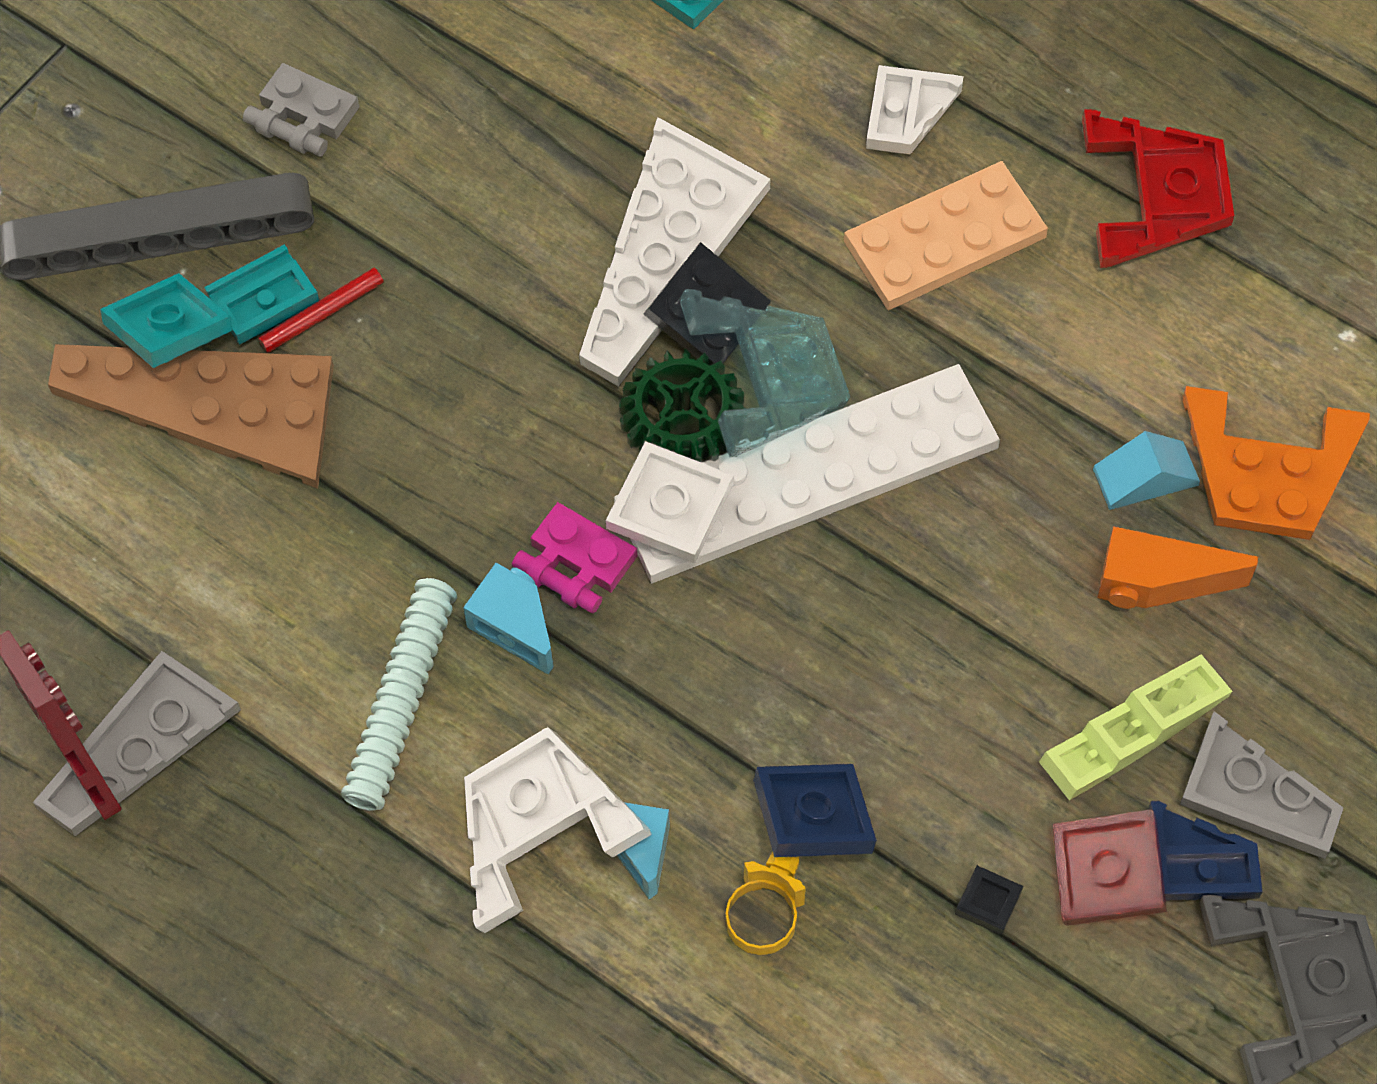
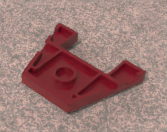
M9 630L0 635V658L5 666H7L9 674L15 681L24 699L38 720L40 719L69 763L103 819L107 820L121 811L122 808L76 734L84 729L67 703L68 700L54 678L49 676L46 670H43L45 666L30 642L20 647Z

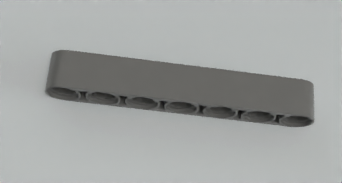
M283 173L7 221L0 225L1 273L9 279L28 280L302 232L310 228L314 223L308 180L305 176L298 173Z

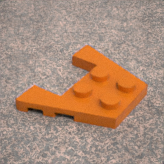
M1186 386L1183 394V405L1185 411L1188 410L1192 426L1190 432L1193 444L1197 447L1202 465L1201 475L1214 525L1310 540L1369 422L1370 413L1327 407L1323 418L1321 450L1224 435L1228 392Z

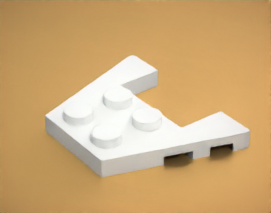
M548 727L464 777L468 838L473 841L474 866L470 868L471 886L476 888L477 910H473V922L476 929L486 933L523 911L506 870V865L585 817L589 816L604 852L611 857H615L652 835L644 822L556 732Z

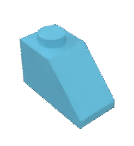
M495 563L463 607L467 628L544 673L549 674L553 669L552 652L537 585L524 571L518 568H511L509 570Z

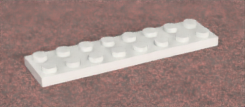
M957 364L720 455L716 461L710 459L702 462L734 475V484L696 563L631 539L634 547L637 548V554L652 584L998 449L1000 439L962 368ZM618 495L614 496V503H615V501H616Z

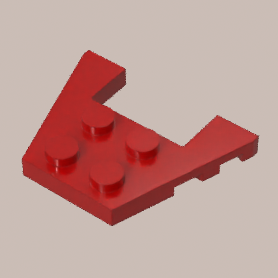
M1084 109L1082 124L1086 153L1133 152L1142 221L1098 223L1096 237L1100 268H1108L1232 226L1235 214L1223 139L1166 127L1165 131L1140 126V121L1123 117L1122 121L1100 117L1101 111Z

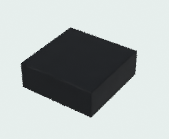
M977 865L956 908L955 915L1002 936L1024 886Z

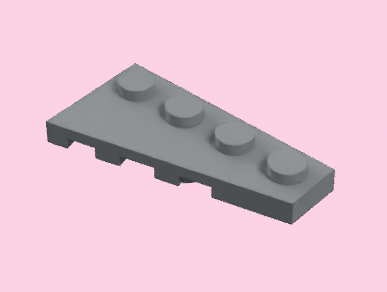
M161 651L85 740L83 746L117 802L120 803L241 711L239 703ZM68 762L33 802L40 812L74 836H77L101 817V814L82 787Z

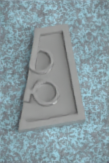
M1214 711L1180 805L1325 859L1329 853L1343 807L1294 770L1288 772L1264 754L1266 749L1251 738L1249 741L1245 740L1227 726V720Z

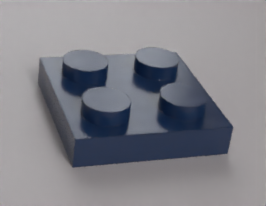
M853 764L765 766L756 768L753 781L774 858L873 853L877 840Z

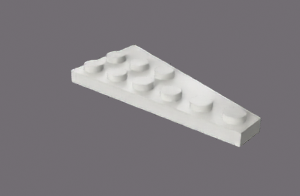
M657 118L654 136L649 150L646 151L642 163L643 169L637 187L634 188L615 245V254L611 266L608 268L603 282L604 288L598 306L594 309L579 354L582 366L617 386L622 383L662 331L661 328L643 314L700 242L719 256L770 190V178L660 118Z

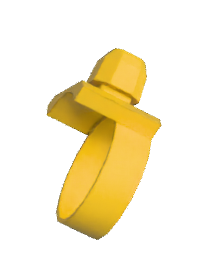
M772 852L766 862V866L754 861L744 863L745 884L737 888L729 898L725 921L728 935L734 944L745 952L756 955L772 954L785 947L793 937L797 923L796 908L805 904L806 891L802 882L795 879L799 867V857L774 858ZM765 888L774 890L785 897L786 902L792 909L794 920L791 929L784 938L774 944L759 946L749 944L736 935L730 926L729 913L739 897L747 892Z

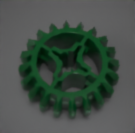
M687 348L681 355L682 358L674 359L673 355L667 350L664 354V362L662 363L649 357L646 362L647 371L635 368L632 373L633 382H625L623 387L624 398H621V401H619V413L622 415L620 427L623 433L627 434V443L631 449L639 447L640 453L646 441L701 463V460L704 458L707 460L711 459L712 461L718 460L719 451L730 452L733 449V439H740L742 435L741 423L746 420V408L743 405L744 392L742 388H737L735 374H725V366L722 360L709 366V357L705 352L697 360L691 359ZM709 397L716 402L720 409L719 415L715 420L708 416V410L705 408V401ZM650 402L657 405V412H659V421L655 425L650 422L645 414V410Z

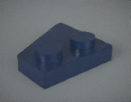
M1160 801L1150 802L1148 811L1157 901L1201 900L1202 896L1206 895L1222 896V899L1260 898L1263 891L1257 843L1237 834L1223 833L1216 825L1196 817V820L1192 821L1166 809L1167 804Z

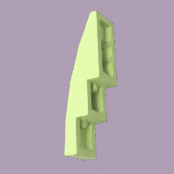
M1201 654L1132 691L1124 703L1089 721L1081 733L1046 751L1039 763L1070 801L1167 741L1228 698L1233 691Z

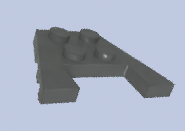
M1202 896L1199 904L1211 946L1259 937L1264 938L1292 1035L1243 1044L1240 1053L1249 1084H1279L1377 1028V952L1365 915L1307 907H1298L1295 910L1268 906L1267 902L1248 900L1246 903L1222 900V896Z

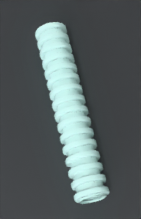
M426 578L420 579L415 583L416 593H413L410 597V604L412 606H409L405 611L407 619L401 623L400 629L402 633L397 635L395 639L397 646L390 653L393 660H390L385 667L388 674L382 676L381 685L383 687L379 688L376 692L378 701L374 702L371 706V712L374 715H370L366 720V725L369 729H365L361 734V739L364 743H360L356 748V753L359 757H355L351 762V767L354 771H350L346 776V781L349 785L344 786L341 790V796L345 801L357 808L375 811L381 810L385 805V800L382 796L389 793L390 785L387 782L394 779L395 772L392 768L399 765L400 758L397 754L404 750L405 744L402 740L409 736L410 731L407 726L414 722L415 717L412 712L418 710L419 701L417 698L423 696L424 687L422 685L426 684L429 679V674L426 671H430L434 665L432 657H435L439 650L436 644H439L443 639L441 631L447 627L448 621L446 617L451 615L453 610L451 604L457 599L456 591L443 581Z

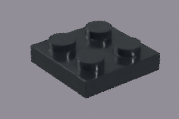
M700 242L643 314L682 347L687 348L697 359L705 352L709 357L710 366L721 360L722 363L727 360L771 303V300Z

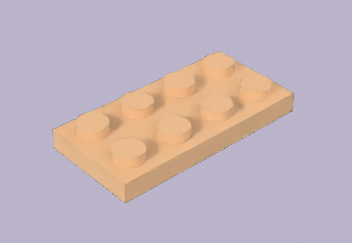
M1000 161L844 232V243L889 311L1045 239L1048 227L1003 161Z

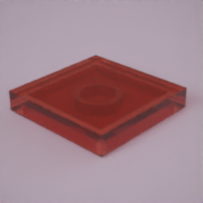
M1153 809L1053 824L1061 916L1066 926L1167 912L1157 819Z

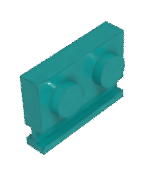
M285 244L204 287L207 297L230 315L232 331L230 332L239 345L319 301L318 292L297 261L292 258Z

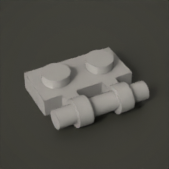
M282 63L259 94L261 105L267 108L262 111L254 106H248L243 114V121L254 126L256 132L265 137L271 138L276 136L289 142V146L293 150L302 154L310 152L321 157L327 149L328 141L320 138L319 135L323 133L337 140L360 106L357 96ZM289 117L302 124L295 126L285 120Z

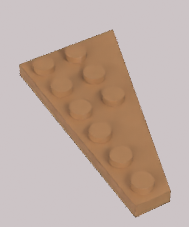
M55 344L48 382L52 394L101 412L107 409L128 417L130 422L144 427L149 424L168 432L169 436L230 458L241 457L261 464L264 470L280 475L283 472L302 479L304 484L318 489L334 367L332 356L190 350L167 363L153 368L129 347Z

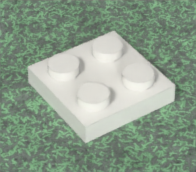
M645 441L606 519V529L696 563L734 484V475Z

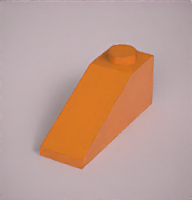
M1113 526L1097 598L1108 600L1112 605L1119 608H1149L1247 587L1257 567L1258 557Z

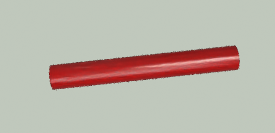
M373 267L258 337L261 347L266 353H270L384 283L380 273Z

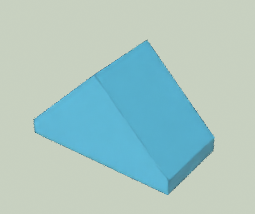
M1144 431L1095 464L1093 468L1109 510L1196 487L1200 483L1184 442Z
M625 803L650 829L652 835L617 856L647 898L650 899L658 892L670 829L669 810Z

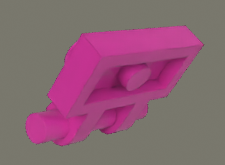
M557 502L531 536L532 547L541 551L542 554L533 557L527 552L520 550L513 559L512 567L527 573L535 581L537 587L545 585L560 594L561 601L570 607L576 608L580 606L594 614L602 602V597L591 591L594 584L612 593L638 557L637 548ZM561 563L578 573V575L571 579L555 570V568Z

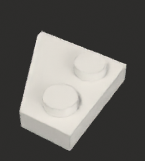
M879 65L866 149L911 154L962 92L964 76Z

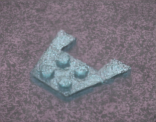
M684 290L679 301L690 335L734 332L759 404V408L725 410L719 417L718 423L729 457H737L800 428L819 417L841 409L851 398L824 318L767 306L763 311L742 306L739 299L724 296L721 301L701 297L702 291Z

